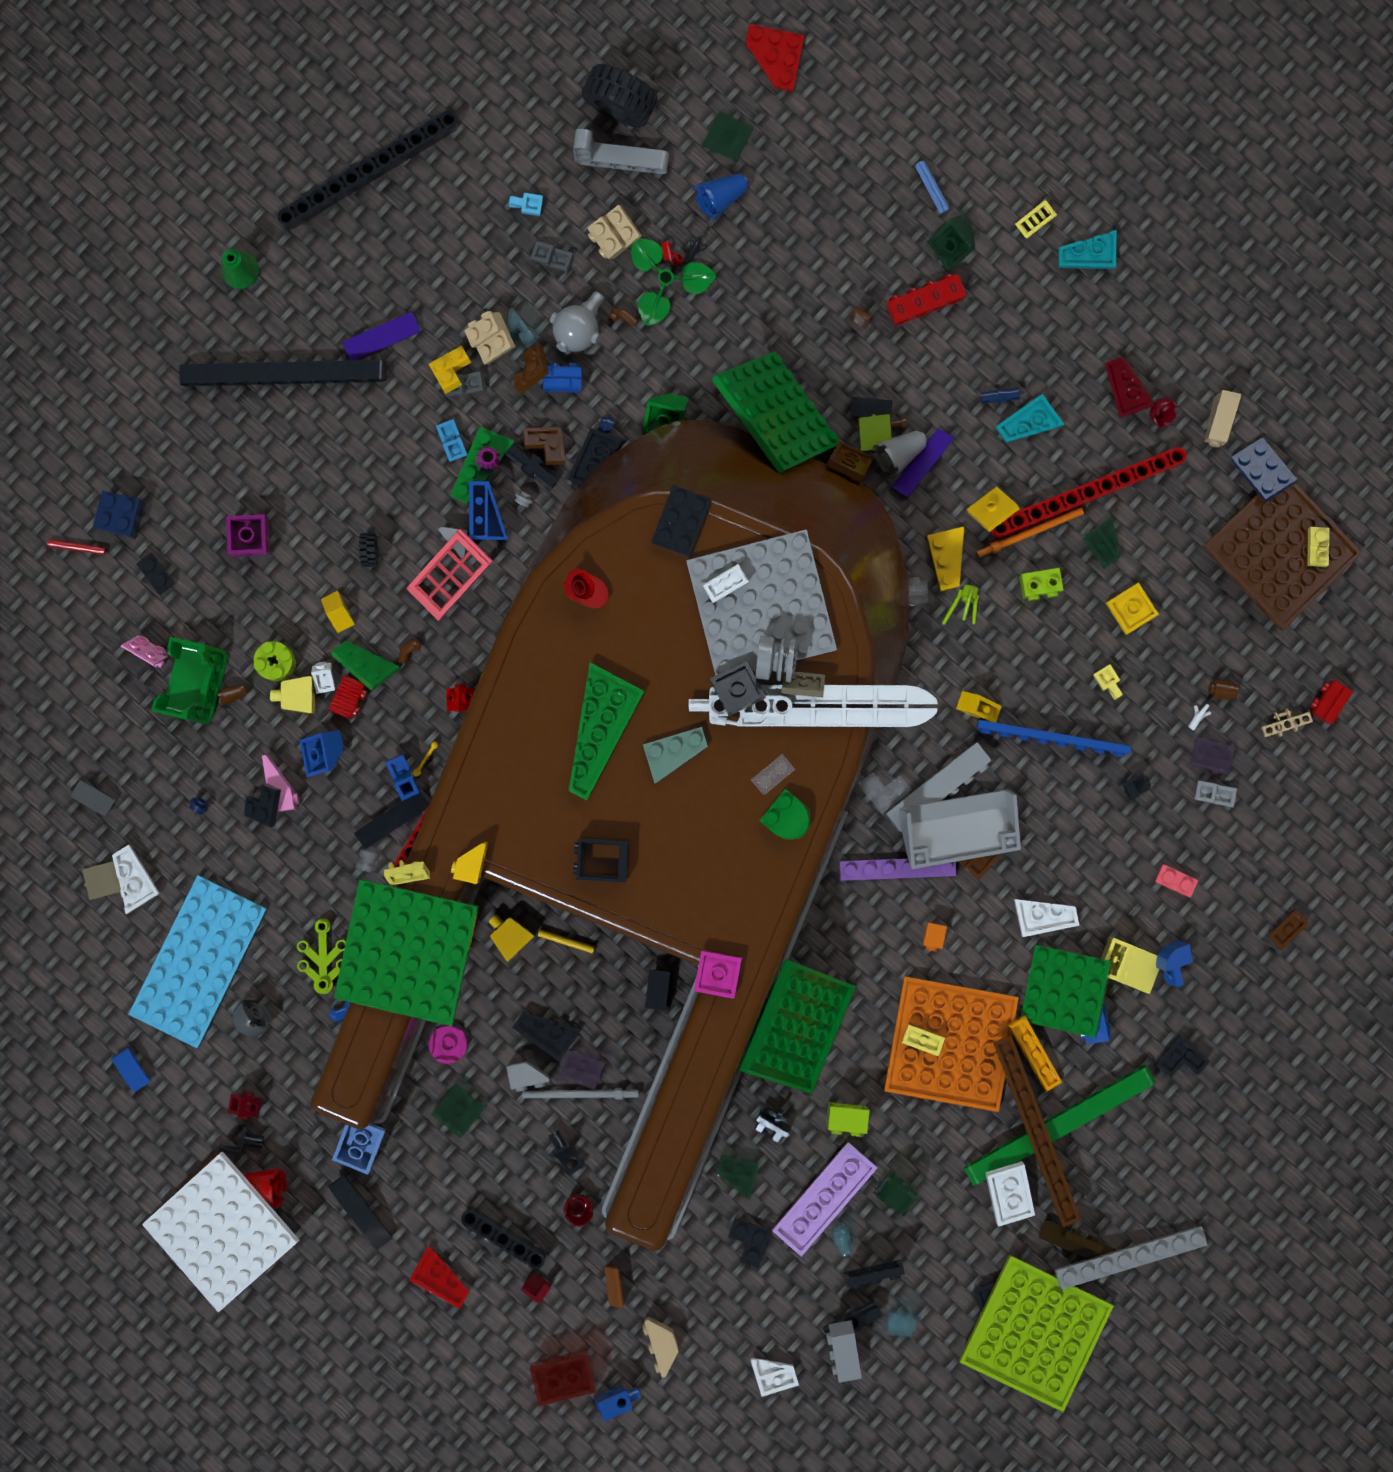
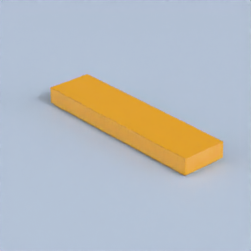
M1023 1015L1008 1024V1028L1043 1090L1048 1092L1062 1083L1026 1016Z

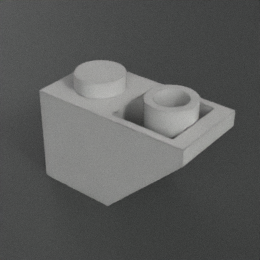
M528 1061L506 1066L511 1090L516 1089V1092L527 1090V1086L535 1085V1088L546 1086V1082L550 1081L549 1075Z

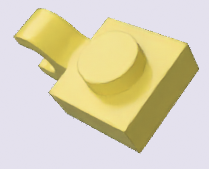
M1110 664L1093 674L1101 689L1104 691L1108 688L1114 700L1123 695L1116 685L1120 679Z

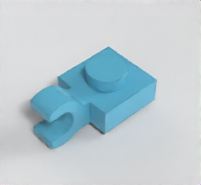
M524 193L523 198L510 196L509 207L522 208L521 213L540 216L543 196Z

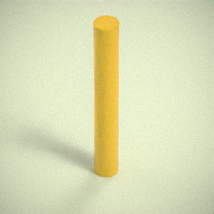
M542 929L538 933L539 937L592 954L595 948L593 945Z

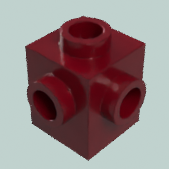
M242 1091V1094L231 1093L228 1113L236 1115L239 1119L249 1120L250 1117H258L261 1098L254 1096V1092Z

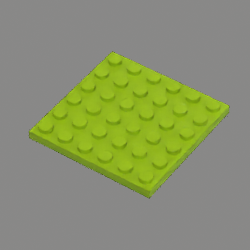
M1009 1254L958 1361L1064 1412L1114 1305L1076 1286L1060 1289L1057 1277Z

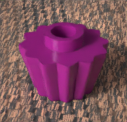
M490 445L488 447L483 446L481 450H477V455L475 456L476 464L486 472L489 470L494 471L495 468L499 467L498 463L501 462L499 458L500 453ZM485 456H491L492 460L486 462L484 460Z

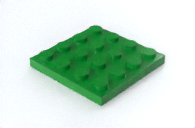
M1035 945L1021 1016H1026L1028 1022L1097 1038L1112 961Z

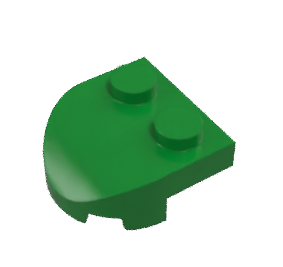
M786 789L759 820L774 834L785 840L800 839L808 832L811 826L809 808Z

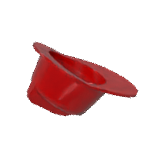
M580 568L571 570L566 576L563 586L565 594L570 600L580 602L593 609L604 606L608 601V589L599 578Z

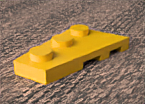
M964 527L926 536L940 592L960 586Z

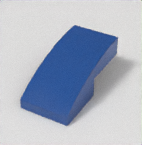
M128 1047L112 1057L116 1068L134 1093L151 1082L150 1077L139 1065L140 1061Z

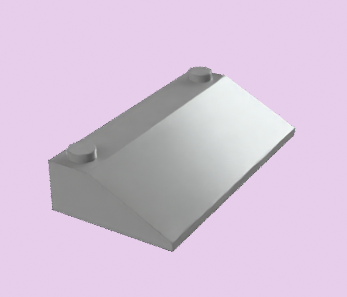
M1008 789L899 808L901 830L910 869L1021 850L1017 795Z

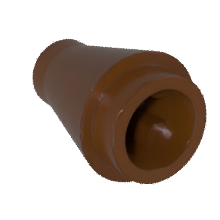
M243 684L221 688L220 691H217L222 706L226 704L228 706L247 695Z

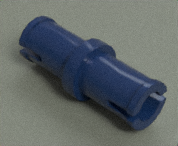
M1019 387L1004 390L998 388L996 391L981 392L982 404L999 402L1000 404L1003 401L1020 400Z

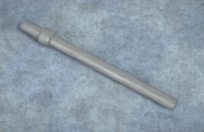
M615 1088V1090L523 1091L522 1097L615 1098V1100H623V1098L639 1097V1090H623V1088Z

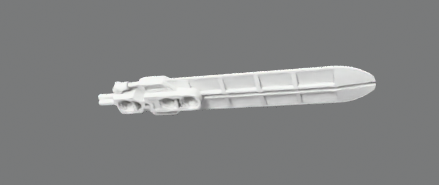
M760 685L766 695V698L763 699L767 703L766 710L758 711L755 704L738 711L740 712L738 721L726 720V717H720L728 716L725 709L723 711L715 709L714 703L719 698L713 687L710 688L709 699H689V711H709L710 723L723 726L730 724L736 726L911 727L928 721L937 713L938 709L909 708V704L938 703L937 699L926 690L908 685H824L823 698L783 694L782 685ZM785 700L788 703V708L785 711L777 710V701ZM792 704H811V708H792ZM815 704H842V708H815ZM846 704H873V708H846ZM877 704H904V708H877Z

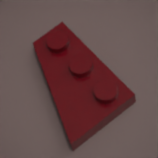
M1125 357L1105 363L1120 418L1157 406Z

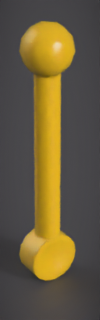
M436 741L431 743V748L419 767L413 771L415 776L421 775V769L434 749L438 748L439 744Z

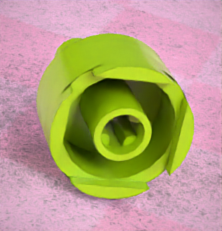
M271 641L263 643L256 650L254 668L260 676L277 682L287 679L293 674L296 667V659L292 650L286 645ZM272 659H276L278 664H273L271 662Z

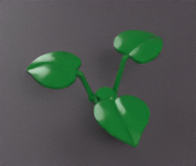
M639 238L632 244L631 255L635 267L642 272H647L653 267L659 272L658 281L661 286L658 295L654 292H647L640 297L638 302V310L646 326L659 323L669 313L670 301L665 297H661L664 287L670 286L673 280L684 281L683 286L685 290L695 295L707 290L716 278V274L709 267L697 262L688 263L682 268L683 277L673 276L670 270H661L655 265L661 262L663 256L662 248L658 243Z

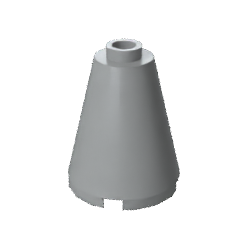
M916 430L878 442L873 446V449L876 448L874 458L880 469L884 473L886 471L889 472V477L894 478L926 447L927 438L923 432Z

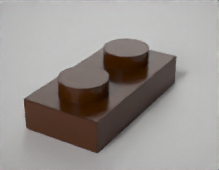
M1293 909L1267 937L1282 950L1309 923L1296 909Z

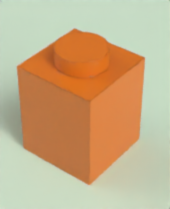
M926 922L921 944L926 946L925 950L937 952V948L943 949L947 926Z

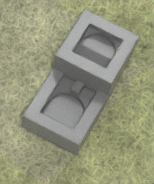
M1198 781L1195 800L1234 808L1237 788Z

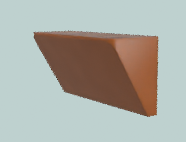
M618 1265L606 1266L604 1269L609 1305L622 1308L624 1306L620 1268Z

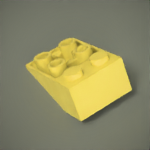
M1109 937L1101 959L1112 961L1109 978L1150 994L1159 971L1156 968L1157 955Z

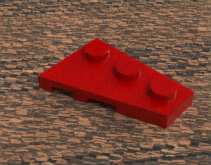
M430 1246L427 1247L409 1281L458 1309L461 1308L470 1292Z

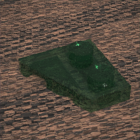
M1113 516L1081 538L1103 569L1120 558Z
M720 1154L716 1174L745 1196L747 1200H751L759 1163Z

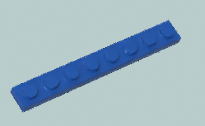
M978 720L976 724V729H980V733L991 735L992 732H998L1001 737L1010 738L1011 735L1018 736L1019 740L1029 741L1030 738L1037 739V743L1048 744L1049 741L1056 742V746L1067 748V745H1073L1076 750L1086 751V748L1094 749V753L1105 754V751L1113 752V756L1124 757V754L1127 755L1131 752V746L982 720Z

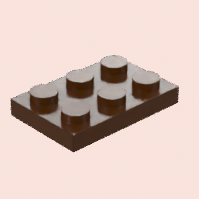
M839 441L826 466L836 473L841 472L847 475L852 481L862 482L874 457Z

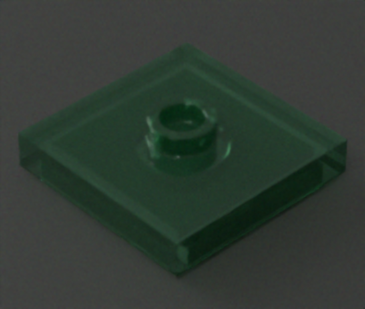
M719 111L703 142V147L737 162L753 131V127Z
M456 1083L431 1114L459 1138H462L486 1107Z

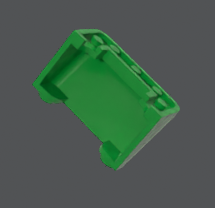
M170 637L167 651L170 657L175 658L166 695L159 694L155 697L151 711L201 724H208L212 720L218 699L217 691H220L227 664V653L222 649Z

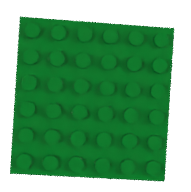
M775 351L718 373L711 378L779 474L828 452L838 445L839 440L835 432L827 425L825 418L817 411L815 404L809 400L804 393V389L796 382L792 372L786 368L781 357Z
M359 879L334 998L453 1026L479 906Z
M785 959L769 1000L765 1005L762 1017L758 1022L757 1029L750 1041V1046L742 1060L740 1071L812 1094L856 986Z

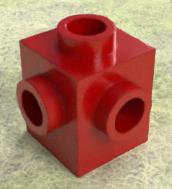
M454 684V688H447V712H467L474 694V688H466V684Z

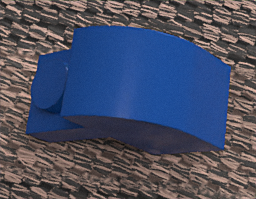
M403 753L385 761L402 801L420 793L417 780Z
M1176 941L1164 946L1159 952L1156 968L1164 970L1163 976L1167 984L1174 987L1184 985L1180 967L1193 962L1190 944Z

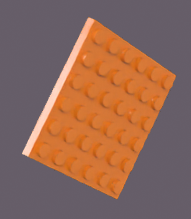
M904 976L884 1091L999 1112L1005 1074L993 1042L1010 1035L1012 1036L1007 1025L1015 1021L1019 997ZM909 1024L944 1037L945 1040L939 1056L901 1043L907 1025Z

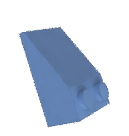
M345 1124L332 1160L369 1174L386 1129L374 1124H370L364 1129H356Z

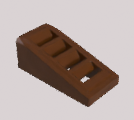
M854 307L850 321L866 329L873 316L860 308Z

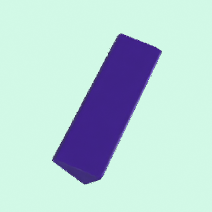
M410 312L342 343L350 360H358L421 331L413 313Z
M938 428L926 443V447L914 458L892 489L907 500L954 438Z

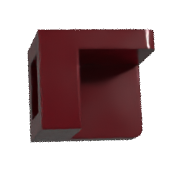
M532 1272L522 1286L521 1291L540 1304L551 1289L552 1284L537 1273Z

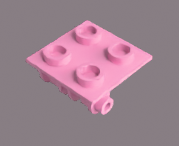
M138 635L121 645L124 649L156 668H162L165 664L163 660L169 657L164 648L152 644L143 636Z

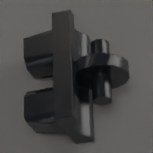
M780 1108L778 1112L772 1109L770 1112L761 1109L756 1120L755 1130L764 1133L768 1127L773 1130L771 1134L772 1140L779 1143L784 1137H788L792 1126L786 1123L788 1119L782 1116L783 1109Z

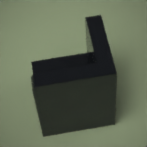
M1140 772L1121 782L1129 800L1139 797L1140 794L1150 789L1144 778L1145 772Z

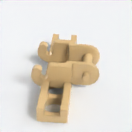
M1286 708L1283 713L1277 714V712H1274L1273 718L1276 722L1263 726L1261 729L1263 730L1264 737L1277 733L1281 737L1283 736V731L1293 728L1294 732L1298 731V726L1311 723L1313 720L1310 712L1291 717V711ZM1307 715L1309 720L1304 722L1302 717ZM1287 716V719L1280 721L1279 718ZM1298 718L1300 720V723L1296 724L1295 719ZM1285 721H1289L1291 723V726L1289 728H1286L1284 726ZM1271 727L1273 731L1266 733V728Z

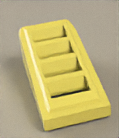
M1044 200L1015 223V225L1027 239L1053 220L1057 214L1049 203ZM1042 208H1044L1047 211V213L1050 215L1049 217L1046 218V216L1041 211ZM1037 212H1038V214L1041 216V218L1043 219V221H1042L1041 223H1040V221L1037 219V217L1034 215V214H1036ZM1030 217H1032V219L1037 224L1035 228L1028 220ZM1026 222L1031 231L1028 232L1022 223Z

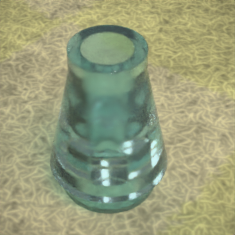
M846 1225L834 1227L831 1230V1237L841 1255L847 1256L851 1254L849 1229H847Z

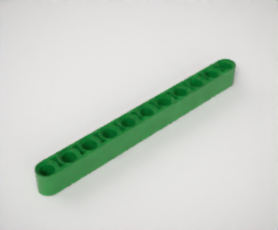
M1143 1065L1045 1120L1044 1123L1051 1141H1056L1153 1086L1156 1081L1148 1066ZM1025 1131L967 1164L963 1169L972 1185L974 1186L987 1180L985 1172L1015 1164L1033 1154L1034 1151L1027 1132Z

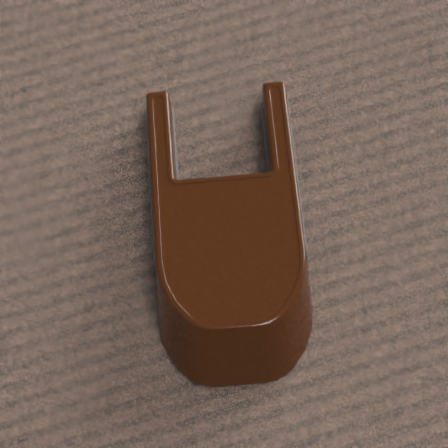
M681 420L655 428L608 456L567 498L542 542L501 624L405 864L424 862L430 871V879L397 884L399 888L473 905L482 882L488 879L694 963L699 966L701 950L742 957L734 999L694 991L695 979L602 1207V1214L606 1218L605 1226L609 1233L652 1251L660 1250L667 1240L674 1237L742 1073L740 1071L742 1060L750 1046V1041L754 1036L765 1005L779 976L781 966L785 959H788L847 817L848 812L845 809L880 728L736 726L730 724L723 726L710 723L709 711H689V699H709L710 688L713 687L710 678L716 675L686 560L807 529L837 650L797 660L795 672L825 675L824 685H896L909 638L908 575L893 521L880 499L862 482L852 481L847 475L841 472L836 473L826 466L827 464L815 459H811L779 474L750 433L711 420ZM673 485L712 499L690 558L651 543ZM580 568L603 581L609 594L606 604L600 608L593 609L580 602L570 600L566 596L563 586L568 573L573 569ZM591 662L645 692L588 800H585L570 792L569 785L589 663ZM772 671L769 680L757 679L760 685H782L784 672L781 674V681H777L776 671ZM720 699L716 700L714 703L715 709L723 711L724 707ZM761 700L755 704V707L758 711H764L767 708V703ZM785 700L777 701V710L785 711L788 708V703ZM792 704V708H811V704ZM815 704V708H842V704ZM846 704V708H873V704ZM877 704V708H888L889 704ZM736 712L731 716L720 717H726V720L738 721L740 712ZM702 727L708 747L663 779L654 783L643 744ZM785 789L804 803L810 810L811 826L808 832L800 839H782L759 821ZM580 837L629 840L627 882L576 880L577 875H573L574 862H577L578 854H574L575 842H578ZM489 842L480 882L474 884L453 879L454 873H451L453 861H457L459 857L481 843ZM585 844L584 873L618 875L619 845ZM350 1002L311 1099L312 1109L319 1114L356 1129H364L371 1123L379 1124L384 1122L392 1108L426 1020Z

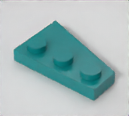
M1117 230L1059 247L1058 268L1115 269Z

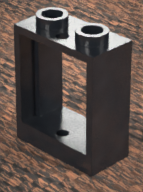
M580 837L578 842L574 844V854H578L577 862H574L573 875H577L576 880L626 883L629 840ZM585 844L619 845L618 875L584 873Z

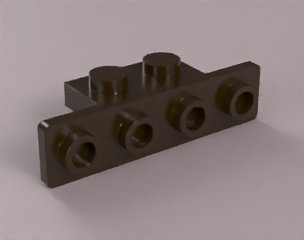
M1045 1220L1039 1234L1040 1239L1087 1259L1117 1251L1110 1246L1100 1243V1239L1092 1235L1086 1237L1076 1228L1070 1227V1229H1067L1049 1220Z

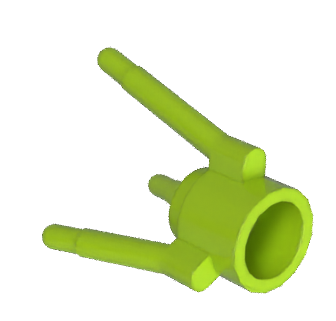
M964 585L963 590L959 589L958 595L942 624H946L961 597L962 601L966 602L962 620H966L969 606L973 603L972 624H976L977 603L979 599L977 594L979 589L971 585Z

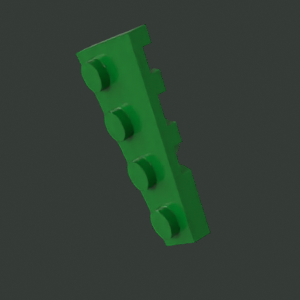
M479 427L450 497L469 504V481H486L493 473L491 470L486 472L484 469H480L479 465L476 464L475 456L477 455V450H481L483 446L488 447L490 445L492 448L497 449V452L500 453L499 458L502 461L507 450L515 441ZM488 455L485 456L484 460L490 462L492 458Z

